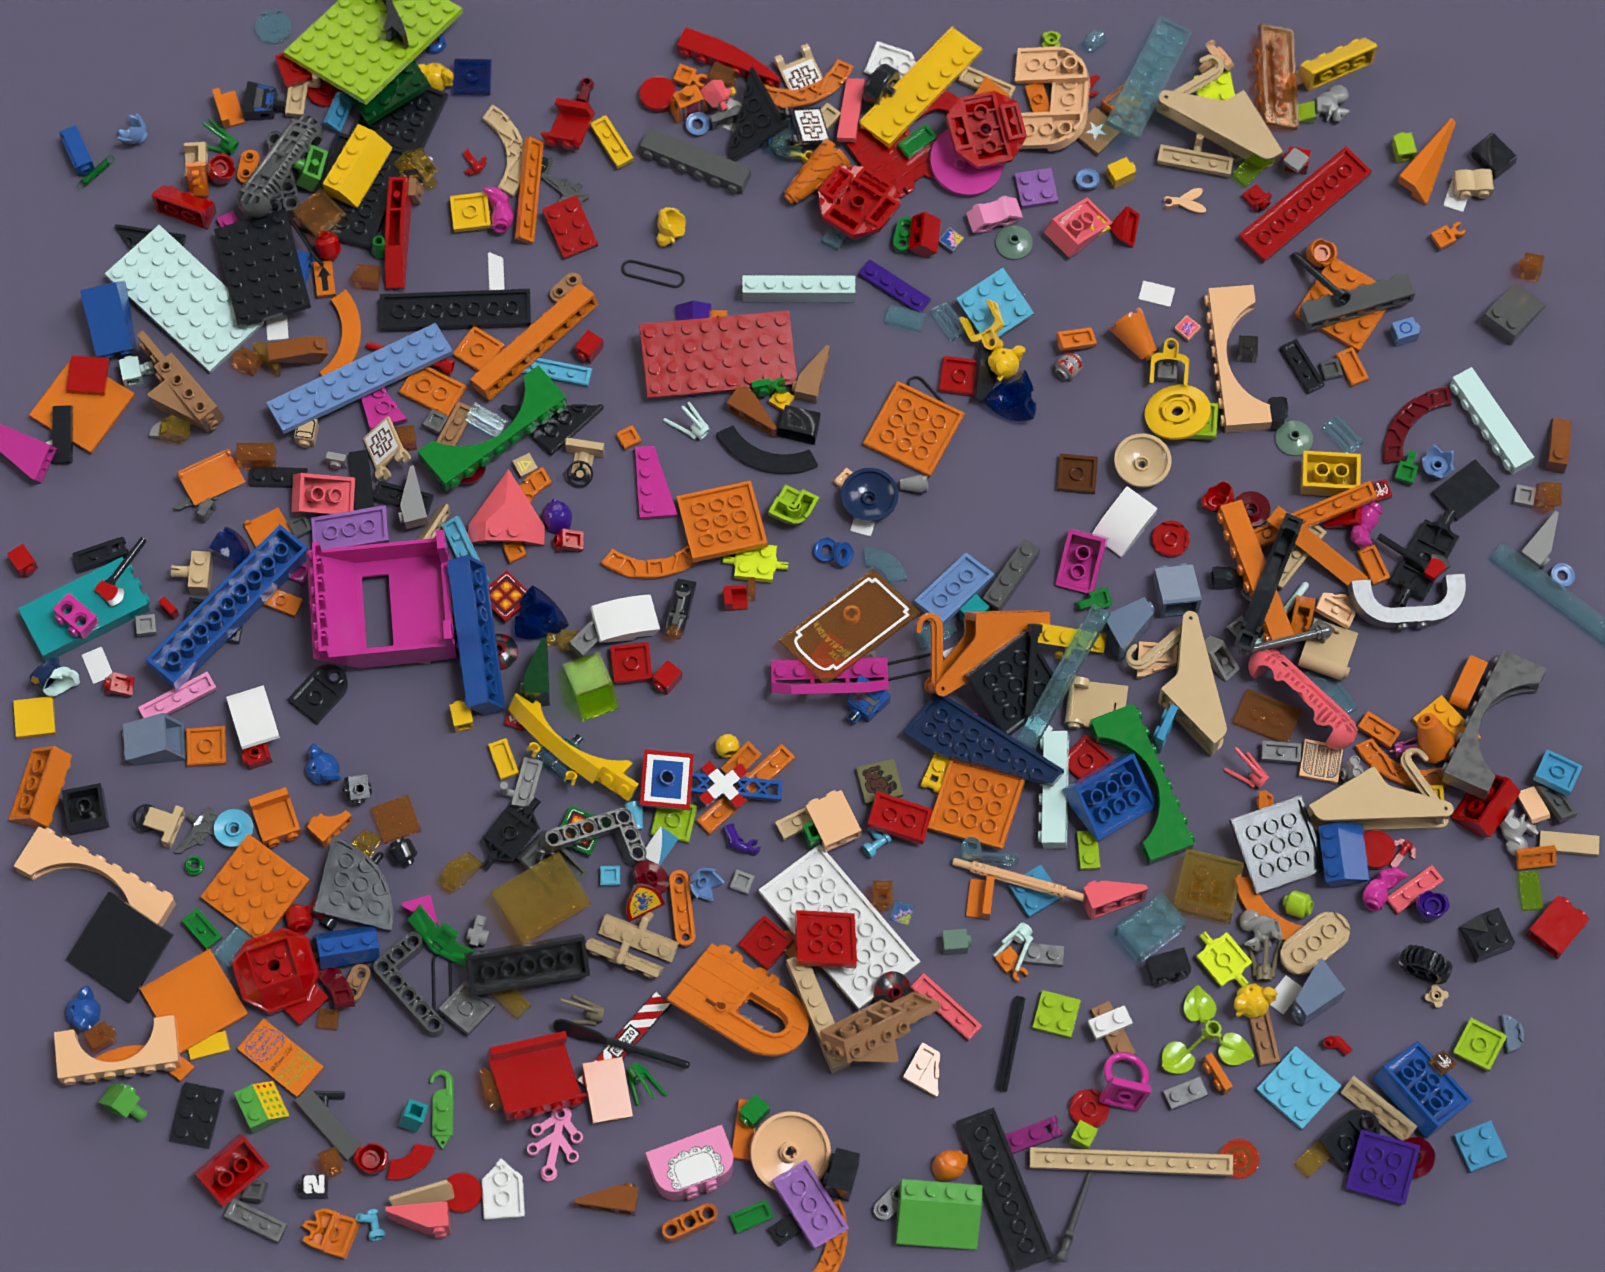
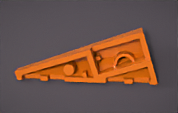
M1453 118L1444 125L1398 178V183L1411 191V196L1425 206L1428 203L1456 124Z

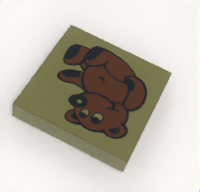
M894 759L856 767L865 805L873 804L877 791L897 798L903 797L904 794Z

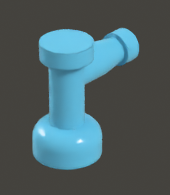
M867 827L868 832L872 834L876 841L871 844L868 842L863 844L862 849L869 858H872L876 855V850L886 842H891L892 839L889 834H881L879 831Z
M377 1209L369 1210L365 1215H356L357 1222L371 1224L372 1231L369 1232L370 1241H378L385 1238L384 1230L379 1228L377 1218L379 1212Z

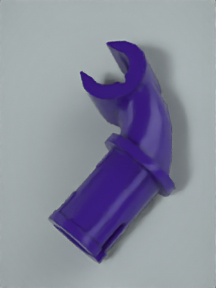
M728 824L723 827L722 830L727 837L730 848L752 856L760 852L761 846L758 848L752 847L757 845L758 840L751 839L748 843H744L743 839L739 838L734 824Z

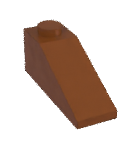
M306 336L267 343L265 345L268 362L321 364L329 354L326 337Z
M738 385L727 401V411L775 438L777 427L754 392L748 387L743 388Z
M1553 417L1545 470L1558 473L1565 472L1570 452L1572 421Z
M630 1183L616 1185L576 1198L574 1202L575 1207L635 1216L639 1188Z

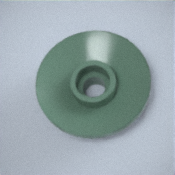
M1007 226L996 237V248L1007 259H1022L1032 250V236L1021 226ZM1016 238L1018 241L1014 242L1011 239Z
M1287 421L1276 431L1275 442L1283 453L1289 456L1303 455V451H1309L1311 448L1313 434L1306 424L1300 421ZM1292 434H1297L1298 437L1294 438Z

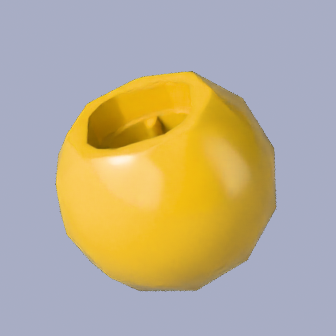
M724 734L716 740L715 748L719 756L729 758L740 749V745L735 736Z

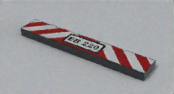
M655 992L614 1039L637 1045L669 1009L671 1003ZM608 1045L593 1062L618 1057L624 1059L630 1052ZM583 1073L577 1079V1082L586 1089Z

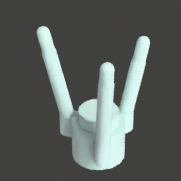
M690 402L687 405L695 417L685 406L681 408L694 422L690 427L692 432L666 418L663 419L664 422L686 433L694 440L696 438L702 440L710 431L709 426L703 421Z
M1020 923L1016 929L1002 940L1003 945L993 954V957L995 958L1013 940L1020 944L1025 942L1015 971H1019L1029 944L1033 940V937L1030 936L1033 933L1032 929L1027 924Z

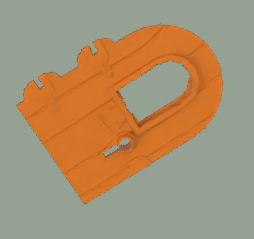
M711 943L666 999V1001L743 1049L762 1056L788 1054L796 1050L803 1043L808 1033V1014L801 1001L790 991L779 985L780 980L775 974L772 973L768 977L769 971L762 967L751 968L742 962L743 956L735 950L731 954L732 948L727 945L716 946ZM751 999L778 1016L784 1022L785 1029L779 1033L762 1030L761 1027L738 1014L744 1003L746 1004Z

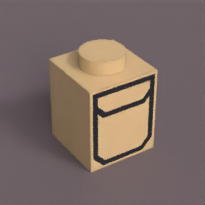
M317 419L296 428L294 435L296 445L302 448L315 447L319 429Z

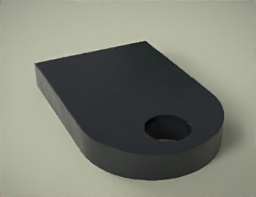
M326 664L319 666L288 698V702L318 725L346 694L348 689L347 676L336 665ZM332 673L340 674V678L336 681H332L329 677Z
M1365 1109L1349 1111L1318 1140L1342 1171H1346L1352 1165L1361 1129L1380 1134L1379 1121L1371 1111ZM1366 1117H1369L1371 1120L1368 1128H1365L1363 1125Z

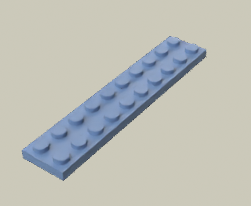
M434 323L266 402L282 433L286 434L314 419L320 418L453 355V350L437 324Z

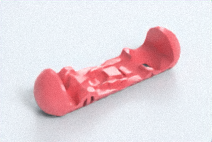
M1271 648L1254 652L1251 655L1248 670L1252 678L1259 677L1268 668H1271L1274 673V679L1277 682L1285 681L1314 710L1315 716L1313 720L1317 725H1330L1333 728V732L1325 744L1327 747L1340 750L1354 742L1358 732L1356 723L1284 655L1279 654L1277 650H1272Z

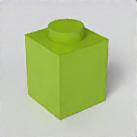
M1401 132L1394 135L1391 145L1396 163L1413 161L1417 150L1412 132Z
M1080 1120L1071 1137L1070 1144L1080 1149H1090L1098 1129Z

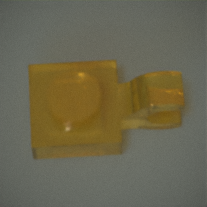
M561 629V635L547 633V645L555 646L560 644V650L573 651L567 644L580 630Z

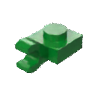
M770 378L752 381V388L756 397H766L774 394V391L779 394L787 392L786 387H779L786 384L784 378H778L773 381Z
M1409 450L1406 462L1400 460L1394 480L1413 485L1418 466L1413 464L1417 452Z
M1106 586L1088 592L1089 598L1076 601L1078 609L1092 606L1093 611L1113 605L1108 587Z

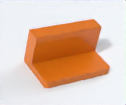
M219 88L212 89L223 128L227 129L244 124L245 121L236 92L231 91L221 94Z
M987 876L986 880H970L966 917L990 919L995 877Z

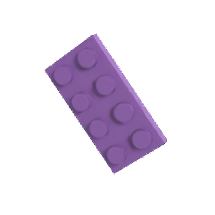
M386 505L311 518L313 542H320L322 549L390 543Z
M807 1160L771 1180L814 1250L849 1229Z

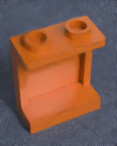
M286 787L249 799L263 844L266 847L273 848L281 842L294 841L302 835Z

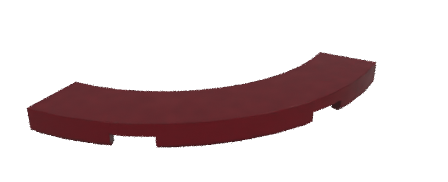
M1449 387L1427 391L1425 394L1413 398L1397 413L1385 437L1383 448L1384 464L1400 463V460L1403 461L1405 438L1411 427L1421 417L1436 409L1451 406Z
M313 952L320 972L319 980L329 990L335 1009L355 1007L352 990L341 971L337 967L321 969L319 956Z

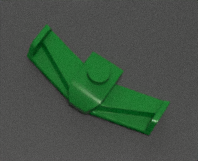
M421 904L408 918L410 924L420 934L430 950L436 955H441L466 968L464 954L476 951L455 941L460 935L446 922L439 928Z

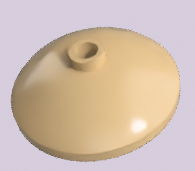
M1135 434L1127 437L1119 444L1114 456V465L1118 475L1126 483L1142 488L1152 487L1162 482L1168 475L1171 468V454L1166 444L1159 438L1150 434ZM1139 464H1144L1145 467L1141 468Z

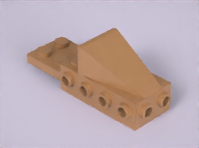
M142 330L137 334L140 339L138 344L142 347L145 354L153 360L154 368L157 371L155 375L160 382L158 386L147 394L155 407L160 411L203 428L207 433L210 430H215L220 422L225 419L217 405L171 352L165 357Z
M915 991L891 1003L880 1000L820 1030L822 1050L824 1053L846 1063L852 1061L897 1062L899 1059L895 1039H900L903 1035L911 1032L909 1024H914L917 1020L930 1016L933 1012L939 1010V1001Z

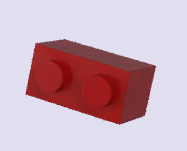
M926 211L912 216L908 250L924 258L937 254L941 219Z

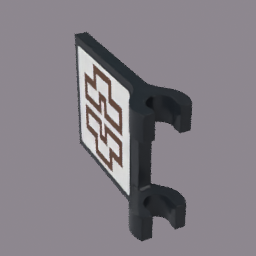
M785 107L782 112H777L779 120L791 119L795 135L791 136L792 139L786 140L787 147L820 144L826 138L830 140L820 107L799 109Z

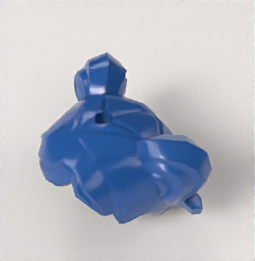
M312 744L308 750L311 758L305 767L307 776L317 785L342 779V776L339 774L340 767L335 757L330 753L323 752V749L319 748L316 744Z
M83 986L79 989L77 997L68 1002L66 1020L79 1030L92 1032V1026L97 1024L100 1018L101 1007L94 999L93 991L89 986Z

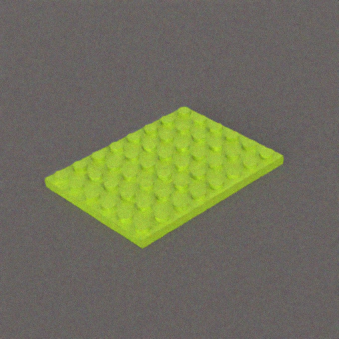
M338 0L283 51L284 57L367 105L463 14V9L449 0H392L407 34L409 47L406 48L396 39L391 42L386 40L387 32L383 29L387 18V8L381 0Z

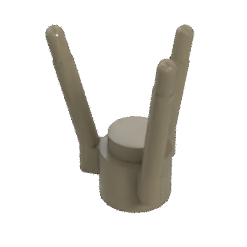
M1267 937L1264 941L1263 964H1259L1258 968L1253 949L1249 947L1253 976L1257 977V981L1271 982L1272 978L1275 977L1282 940L1278 941L1272 967L1268 964L1269 939Z
M572 995V998L586 1005L563 998L560 999L562 1003L587 1010L586 1017L590 1018V1020L568 1021L580 1025L590 1024L596 1026L597 1022L602 1023L605 1007L576 995Z

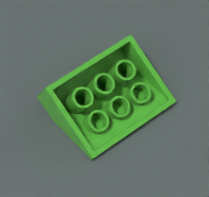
M902 1179L898 1185L896 1244L977 1250L982 1207V1185Z

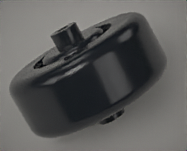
M886 63L878 66L867 80L863 92L864 102L872 107L877 104L879 106L882 97L886 98L887 94L893 97L896 89L893 87L900 80V72Z

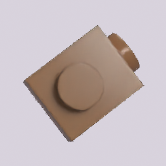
M409 178L408 196L412 204H421L423 186L417 178Z

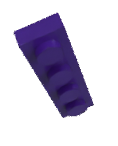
M870 259L859 272V277L918 315L923 312L931 301V298Z

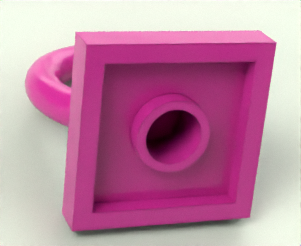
M1128 1052L1114 1053L1104 1064V1076L1108 1085L1101 1093L1099 1103L1137 1112L1151 1093V1086L1148 1085V1068L1134 1054ZM1119 1060H1127L1134 1063L1141 1072V1082L1138 1083L1113 1077V1064Z

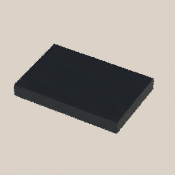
M1474 459L1432 491V495L1445 509H1451L1450 514L1453 510L1456 511L1457 515L1454 519L1458 521L1498 491L1501 486Z

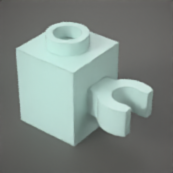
M127 356L119 360L125 388L144 384L142 375L155 373L152 361L140 365L138 356Z

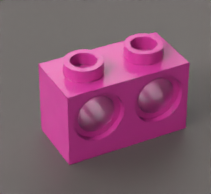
M70 593L53 608L55 620L61 625L66 624L69 627V632L75 637L79 636L84 639L99 624L97 616ZM72 609L71 613L63 614L65 610ZM80 621H86L83 626H77Z

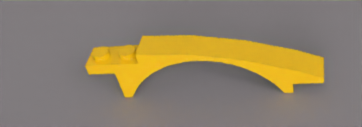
M517 693L514 695L508 710L539 743L592 784L598 781L627 801L633 797L639 784L627 776L633 764L629 760L618 761L598 758L578 750L564 741L549 726L542 713L541 703L538 701L531 703Z

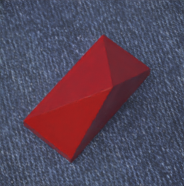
M1126 206L1114 219L1110 228L1120 241L1132 248L1135 244L1140 214Z

